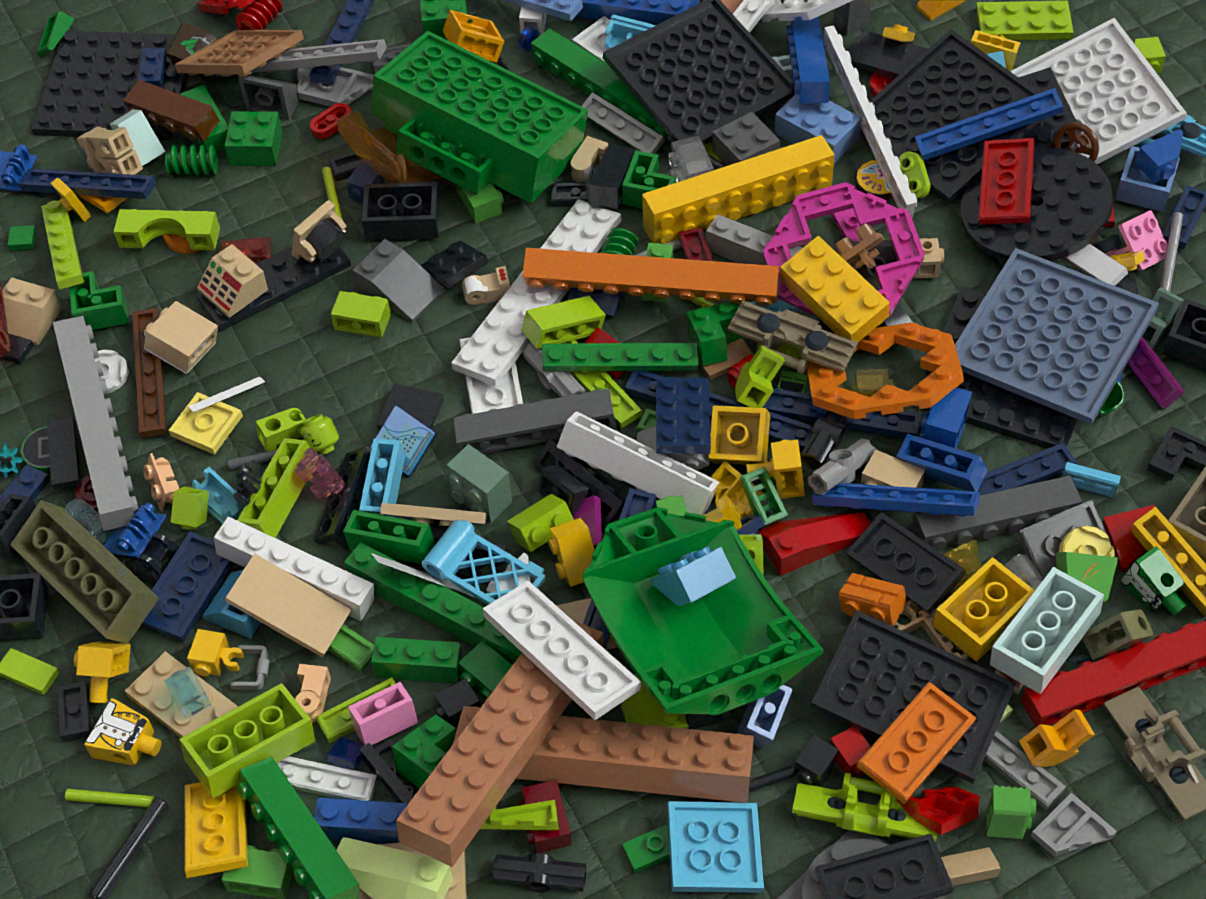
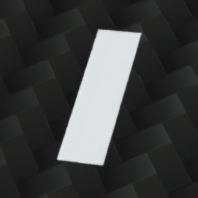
M372 554L379 563L470 595L447 580L437 579L428 573Z

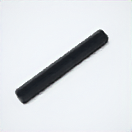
M159 797L154 798L91 889V898L107 899L169 809V805L165 800Z

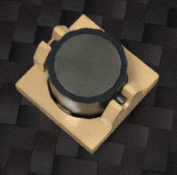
M326 201L294 229L292 256L297 260L303 257L310 262H313L316 258L324 261L343 242L347 226L334 213L335 205L332 202Z

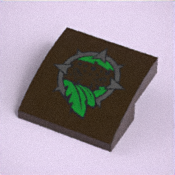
M183 22L165 55L176 64L218 39L192 24ZM197 74V75L200 76L204 81H206V80H208L209 78H211V76H205L204 74Z

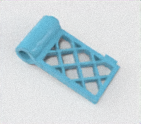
M454 520L422 561L424 569L433 577L449 581L487 605L494 602L495 598L499 599L513 590L500 591L498 580L513 577L515 587L517 588L519 586L517 577L529 575L536 579L533 585L539 589L546 578V575L543 574V568L531 561L526 564L475 534L474 526L466 520ZM479 545L488 551L489 557L473 560L472 552ZM506 561L511 565L512 571L496 574L494 563ZM491 565L492 575L476 576L475 566ZM471 567L473 578L462 580L455 576L459 569ZM494 581L496 592L485 594L479 590L478 583Z

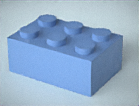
M796 94L776 113L775 135L792 144L822 135L835 154V164L860 138L862 118L831 101L829 103L800 104L799 94Z

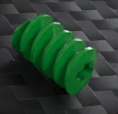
M172 145L171 152L166 153L165 165L168 175H173L174 172L177 175H182L184 172L186 175H192L193 171L196 175H201L202 172L205 175H210L212 171L215 175L218 173V157L213 145L209 146L208 152L205 151L204 145H200L199 152H196L194 145H191L189 152H187L185 145H181L180 152L177 151L176 145Z
M620 227L612 228L601 253L632 255L639 243L638 237L629 230Z

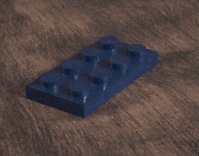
M656 378V453L711 454L708 378Z
M190 531L151 591L159 599L140 626L184 642L234 562L216 554L214 540Z

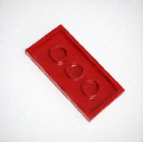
M1034 138L984 141L979 225L1030 222Z

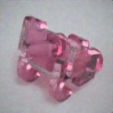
M311 447L305 451V458L297 464L298 468L294 471L304 483L309 480L313 484L309 489L319 500L322 497L326 499L342 490L345 482L323 455H318Z

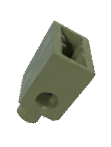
M1139 609L1115 615L1089 629L1082 638L1092 660L1105 657L1109 653H1119L1129 649L1133 644L1152 637L1153 631L1144 612ZM1106 634H1111L1115 638L1113 642L1108 643L1106 641Z

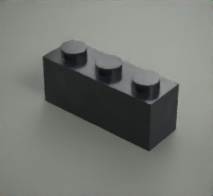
M609 145L605 154H601L599 165L594 168L593 177L586 184L589 205L618 209L623 199L622 184L637 148Z

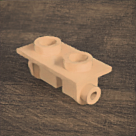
M150 453L147 465H144V477L150 482L153 500L157 501L160 511H163L165 503L171 502L173 504L174 491L179 489L177 481L174 480L175 476L169 461L163 457L155 460L153 454Z

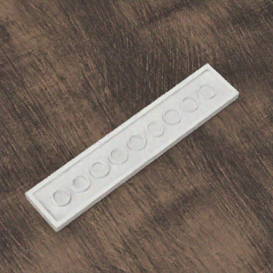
M578 199L540 249L597 253L605 243L610 230L617 227L621 222V214L600 206L589 205L588 202ZM522 271L451 362L452 369L497 386L530 343V340L521 330L526 310L560 303L569 289L557 290L553 286L532 288L529 284L525 283Z

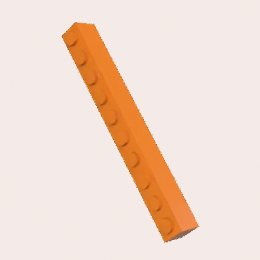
M526 248L522 277L525 283L529 284L532 288L553 286L557 290H568L570 287L578 288L582 292H593L594 289L603 290L608 294H618L619 291L629 292L633 296H643L644 293H649L659 298H668L669 295H675L684 300L702 297L710 302L728 299L736 304H741L742 301H754L758 305L769 306L771 303H777L780 269L779 266Z

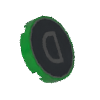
M47 426L35 429L27 435L22 442L20 452L25 464L44 473H51Z

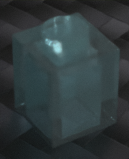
M190 666L184 670L176 671L171 677L164 680L170 695L185 719L211 705L205 690Z

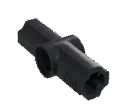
M827 410L824 417L820 416L812 430L811 438L801 453V460L807 467L815 470L824 465L833 447L837 448L840 445L846 426L851 418Z
M534 853L529 855V857L497 854L493 866V882L524 885L528 890L541 893L549 892L551 888L583 892L586 883L587 865L586 863L558 861L552 856L542 853Z

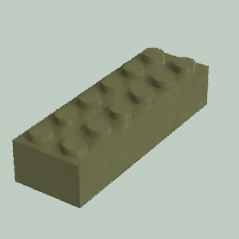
M41 500L10 544L106 639L128 644L159 599L61 506Z

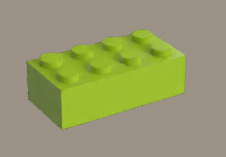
M281 683L183 736L179 741L185 762L210 796L215 798L240 783V769L271 756L277 763L315 742L312 720Z

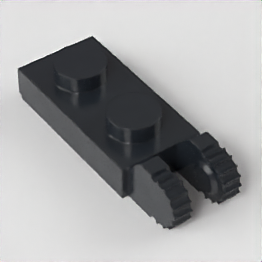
M254 459L248 466L244 464L236 475V478H238L236 483L237 490L233 496L244 507L250 503L252 494H257L261 489L262 465Z

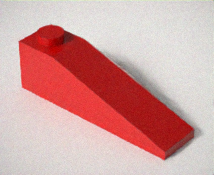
M863 511L779 521L758 530V534L762 536L764 551L779 575L782 576L852 546L869 527L871 522Z

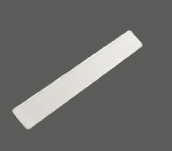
M257 377L190 405L188 408L193 412L260 385L265 381L261 377Z

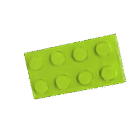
M1068 1L977 2L976 14L978 28L981 32L991 35L999 34V37L1003 35L1009 40H1058L1073 38L1074 32Z

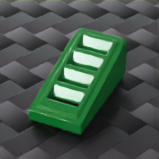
M62 11L49 16L36 55L42 56L52 51L73 24L74 19Z
M765 467L740 477L753 515H759L765 524L760 529L779 522L788 516ZM761 478L763 483L752 487L750 482ZM765 488L766 493L757 497L755 492ZM769 499L770 504L762 507L760 502ZM773 510L774 514L767 517L765 512Z

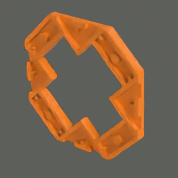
M911 322L875 328L858 342L854 352L861 349L880 355L897 343L926 352L927 354L920 359V366L922 369L932 371V373L909 391L892 385H885L874 395L868 397L838 387L847 380L845 371L842 373L810 361L807 372L813 405L852 419L866 418L869 412L881 411L882 415L904 412L903 407L913 405L919 407V409L930 408L964 382L953 337L951 334L941 332L938 329H931Z

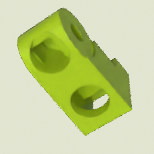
M291 408L257 420V438L266 452L277 450V445L281 444L284 438L297 439L302 437L300 429L304 426L303 421L306 418L300 409Z

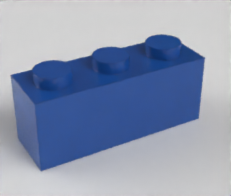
M907 434L896 456L897 459L924 469V477L967 491L978 492L988 471L979 455Z
M318 798L314 819L330 841H341L345 837L372 844L400 843L396 820L407 807V803Z

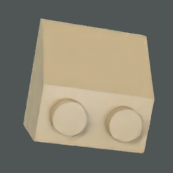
M10 278L0 293V331L30 339L33 345L39 346L62 310L56 291Z

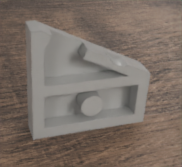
M1070 793L1032 831L1031 837L1055 857L1111 840L1117 831L1074 794Z

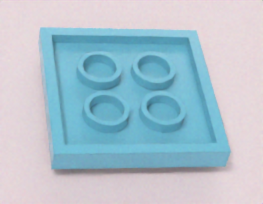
M668 801L667 819L671 891L762 893L764 882L757 803Z

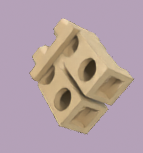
M96 127L77 139L80 147H83L86 152V161L89 167L93 168L94 172L135 175L143 169L136 150L132 149L134 146L126 128L120 127L117 130H106V128Z

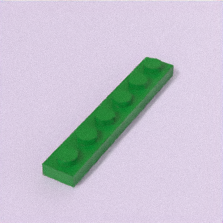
M697 343L542 344L543 371L698 370L699 366Z

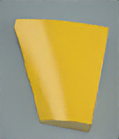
M724 461L710 477L719 481L714 493L717 508L719 507L718 500L727 495L738 512L740 519L748 514L753 515L740 477L743 475ZM761 490L755 492L757 497L764 494Z

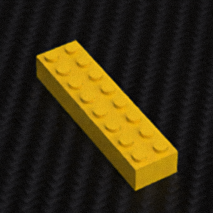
M820 135L642 194L643 227L652 243L665 244L678 239V232L702 227L703 231L707 230L717 214L736 221L740 218L781 206L782 204L794 201L797 195L832 186L835 154L824 137Z

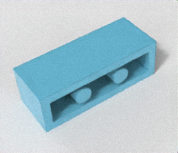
M374 438L359 511L394 517V515L380 514L381 503L396 504L405 460V453L400 440Z

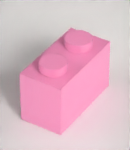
M401 682L348 706L354 730L364 745L367 743L373 745L418 723L413 700Z

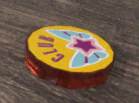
M876 160L867 161L858 168L855 177L858 191L865 194L871 193L879 198H884V200L893 198Z

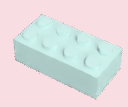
M1053 567L992 646L990 665L1041 694L1100 615L1104 594Z

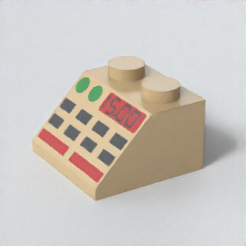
M233 244L212 257L197 287L201 294L229 318L268 290L263 270Z

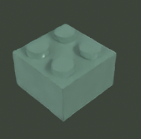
M469 444L447 464L452 498L459 504L464 503L471 508V511L486 513V520L490 523L512 503L509 472Z

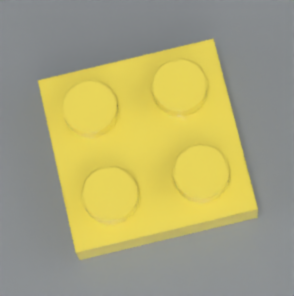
M197 392L169 429L171 437L215 455L243 415L240 409L220 401L193 412L188 406L209 398Z

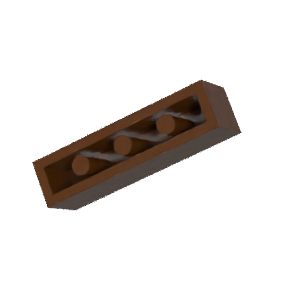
M138 80L123 100L129 109L128 112L131 110H141L147 121L152 125L163 126L173 133L179 132L192 140L198 139L205 142L220 121L212 106Z

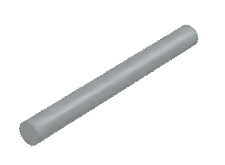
M1180 212L1173 213L1160 288L1169 292L1171 290L1183 221V214Z

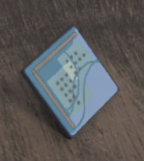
M395 404L375 438L400 440L405 453L402 472L411 477L438 432L398 404Z

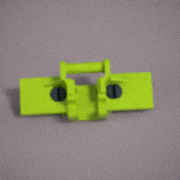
M845 773L843 787L840 790L801 783L797 784L792 813H796L797 816L836 823L837 827H842V829L882 837H890V834L913 839L932 834L934 841L937 840L936 832L923 826L910 816L897 802L896 797L875 781L851 777L850 773ZM857 790L879 794L881 798L876 805L858 802Z

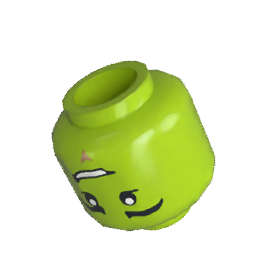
M317 414L303 421L304 426L300 429L302 439L307 441L313 452L319 451L320 455H323L335 449L333 445L338 441L339 434L331 418Z

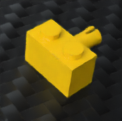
M975 30L970 43L985 54L1003 51L1006 69L1012 71L1020 42L1006 39L1003 35L999 37V34L991 35Z
M781 440L771 443L773 459H770L771 462L746 464L747 474L762 467L766 468L769 477H773V480H776L777 493L780 499L805 496L798 440Z
M581 518L549 528L552 536L548 540L553 555L557 554L559 563L555 564L557 574L560 579L564 578L570 587L584 582L583 573L586 568H589L594 553L589 528Z
M97 641L78 646V650L74 655V666L77 667L76 675L91 676L89 702H108V678L129 672L131 644Z

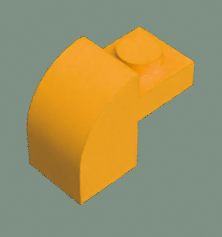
M1074 709L1053 726L1040 724L1020 739L1019 742L1033 766L1049 767L1064 762L1078 754L1077 748L1095 736L1081 710Z

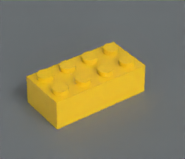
M819 236L780 267L781 282L836 335L859 342L889 317L890 302Z

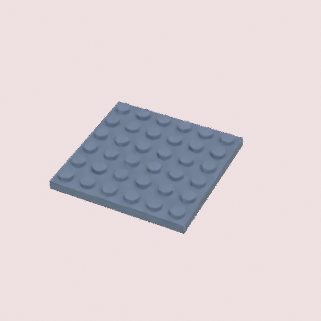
M1015 248L957 340L955 348L962 372L1092 425L1156 314L1159 303Z

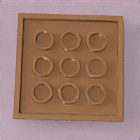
M234 30L176 63L175 67L177 73H188L189 76L221 74L224 77L238 74V77L250 75L252 73L251 70L254 68L265 66L267 64L266 61L269 59L280 57L282 55L281 52L284 50L295 48L296 43L303 40L304 37L302 30Z

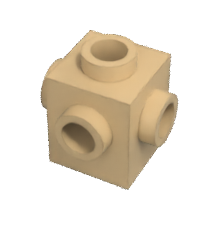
M922 238L920 242L925 256L914 278H938L941 263H944V249L939 248L938 238Z

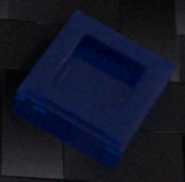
M340 736L328 752L327 762L354 771L362 759L360 748L364 744Z

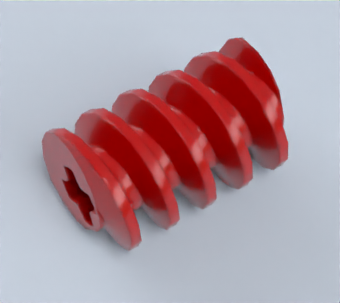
M255 0L237 15L235 19L238 30L266 29L268 24L273 21V18H276L278 13H281L283 5L280 0Z

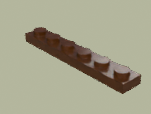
M158 308L134 311L132 315L139 434L141 438L166 435L167 421L163 360L144 349V331L151 322L154 323L159 318L160 314Z

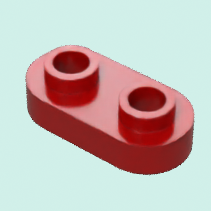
M337 103L313 118L310 122L312 135L318 139H325L348 125L352 121L350 106L344 103Z

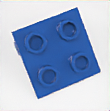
M20 144L15 147L14 153L0 151V189L21 192L18 183L27 170L33 168L37 159L36 155H29L28 148L25 145Z
M149 503L141 505L139 510L134 512L135 518L130 520L131 524L115 528L104 544V547L116 556L138 558L145 551L153 534L159 530L160 525L167 517L166 514L154 513L155 508Z

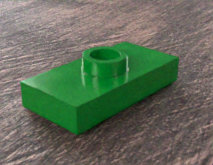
M668 824L622 843V849L634 873L670 858Z

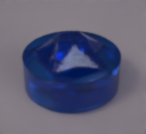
M532 26L526 27L518 38V44L524 49L530 50L531 42L540 36V32Z

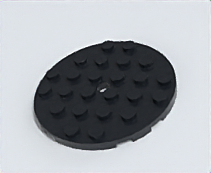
M1034 148L1029 223L979 225L982 175L967 186L961 201L962 222L970 240L988 255L1005 257L1007 261L1015 248L1048 261L1058 260L1074 254L1089 245L1100 235V230L1105 223H1108L1113 209L1112 188L1105 172L1089 158L1073 151L1058 148ZM1032 201H1033L1034 203H1042V204H1041L1040 206H1037V207H1036V206L1032 205Z

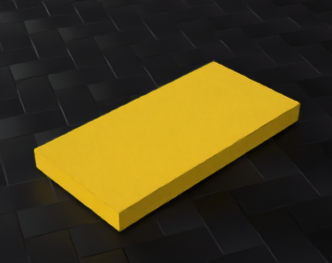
M201 782L185 785L186 877L191 878L248 867L246 800L241 798L237 786L212 798Z

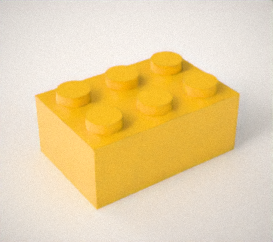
M992 557L936 609L933 627L977 662L992 648L1035 590Z

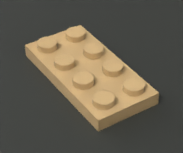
M166 651L125 690L126 695L180 738L238 707Z

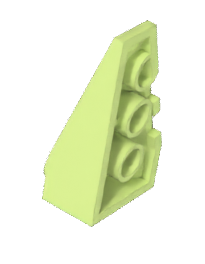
M345 837L342 838L336 850L358 881L359 888L370 896L371 899H444L453 881L450 866L421 854Z

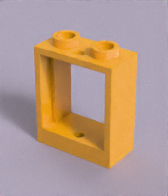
M450 10L443 28L447 40L488 61L497 63L504 40L494 23L487 19Z

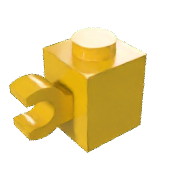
M198 629L187 659L193 672L207 677L210 675L220 676L224 664L229 671H239L238 663L231 662V660L235 657L243 658L244 655L240 648H230L225 633Z

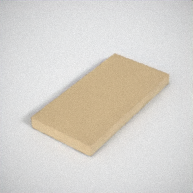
M255 553L225 598V602L322 658L352 610Z

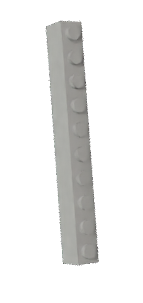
M83 316L53 322L103 531L131 524L130 520L135 518L134 512H137L139 509L136 497H130L129 492L134 491L130 476H124V472L128 471L125 456L119 457V452H123L120 436L114 437V433L118 432L115 417L109 418V414L113 413L110 398H104V395L108 394L105 379H99L100 376L104 375L101 362H95L94 359L99 358L96 343L90 344V340H94L91 325L86 326Z

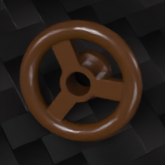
M1072 122L1063 125L1057 131L1054 137V148L1061 149L1062 137L1068 132L1070 143L1067 150L1090 155L1089 159L1095 162L1099 154V142L1091 128L1082 123Z

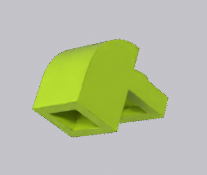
M761 345L750 363L746 362L738 376L735 387L737 401L752 408H763L773 393L771 381L784 363V357Z

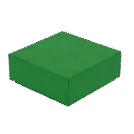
M35 226L10 227L7 244L9 250L34 249L36 238Z

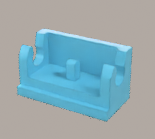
M613 14L605 30V34L608 36L604 42V48L611 49L656 25Z
M210 467L206 468L203 471L204 482L199 484L196 480H193L192 487L209 491L207 511L222 525L228 517L238 520L245 507L234 499L233 494L235 490Z

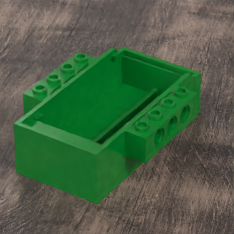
M426 31L373 76L371 114L380 118L387 130L398 135L396 153L476 195L489 183H492L532 203L571 164L572 157L583 143L588 109L430 31Z

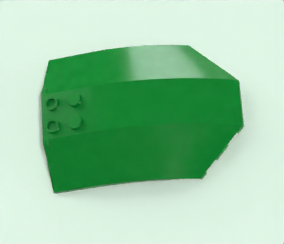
M660 507L618 520L607 525L605 536L602 542L598 543L592 555V562L589 568H586L583 573L584 583L612 638L637 676L666 713L719 715L776 692L783 684L823 653V648L790 612L769 585L741 540L734 526V521L723 520L717 523L707 521L706 516L685 512L684 516L669 514L668 509ZM709 546L710 550L722 548L736 576L734 580L691 603L681 606L673 603L653 586L650 579L659 575V568L672 562L675 563L680 560V557Z

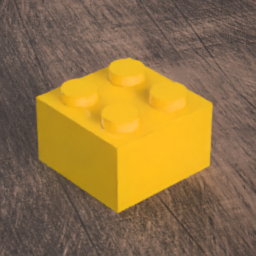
M713 406L710 435L711 454H709V459L715 464H722L726 461L728 464L733 465L767 462L770 413L766 408Z

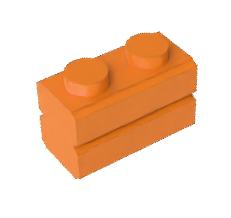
M855 573L850 575L847 584H844L839 591L841 612L853 617L856 610L892 626H894L899 618V614L901 615L907 603L904 586Z

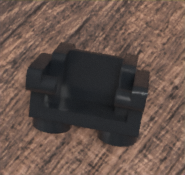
M154 533L146 546L145 552L140 554L137 560L132 563V573L141 580L150 581L155 585L161 576L159 573L162 570L158 565L167 552L173 553L170 557L172 559L179 546L174 540H169L160 533Z

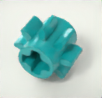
M6 443L0 449V457L7 458L10 456L9 464L6 462L0 464V471L3 472L4 477H7L10 471L18 473L15 465L22 462V457H15L18 448L14 447L11 450L7 448Z

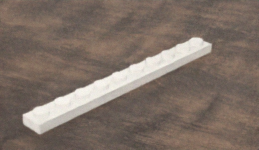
M834 25L825 27L823 45L854 113L862 118L861 128L898 208L901 207L908 210L913 218L915 207H917L916 195L911 193L908 178L900 170L898 157L893 155L890 139L885 137L882 122L877 120L875 116L874 105L872 102L869 103L867 99L866 88L864 85H861L858 71L851 64L849 51H845L841 34H837Z

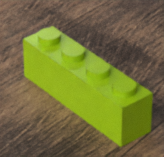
M290 438L283 439L262 476L261 489L257 494H252L250 503L245 506L237 521L276 538L318 462L307 441Z

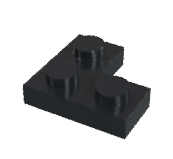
M1173 426L1168 430L1147 470L1171 481L1183 462L1203 471L1206 467V441Z

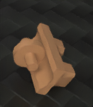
M863 224L855 231L861 240L860 243L854 246L850 238L846 237L837 242L836 247L840 256L849 265L861 257V259L855 262L856 267L859 269L866 265L869 269H872L876 266L873 259L880 254L876 248L871 252L869 251L885 241L882 234L876 233L869 224Z

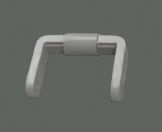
M237 646V648L242 650L243 654H261L257 665L256 682H231L230 688L233 690H261L264 686V680L268 675L270 662L266 647Z

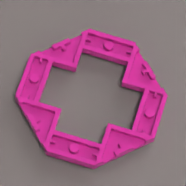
M846 182L797 195L788 214L784 216L775 230V235L763 250L766 265L779 266L780 269L785 262L792 258L789 248L812 241L807 220L853 208L859 227L863 224L874 226L885 223L898 261L875 267V273L881 290L877 291L890 302L889 316H891L925 256L910 212L901 207H893L887 204L886 200L871 193L865 194L855 189V186ZM780 277L778 299L819 318L781 282Z

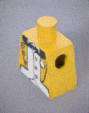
M112 698L84 745L92 758L133 766L137 764L142 753L156 756L160 751L162 742L152 737L154 729L145 716Z

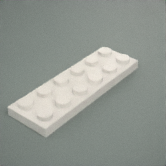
M526 581L483 608V616L594 720L641 690L640 680L529 581Z

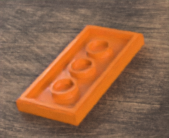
M928 682L860 759L857 767L905 804L973 725L976 717L932 683Z

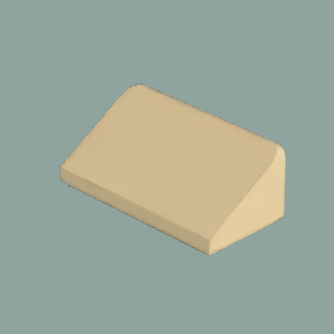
M990 847L941 857L953 886L995 878L999 876L1001 870Z

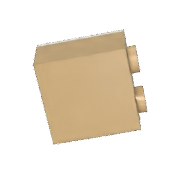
M175 301L169 308L163 309L159 318L154 323L151 322L144 331V349L187 374L216 344L218 325Z

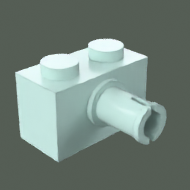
M131 110L110 123L113 130H117L120 127L127 129L134 146L132 149L136 150L142 166L165 152L141 110Z

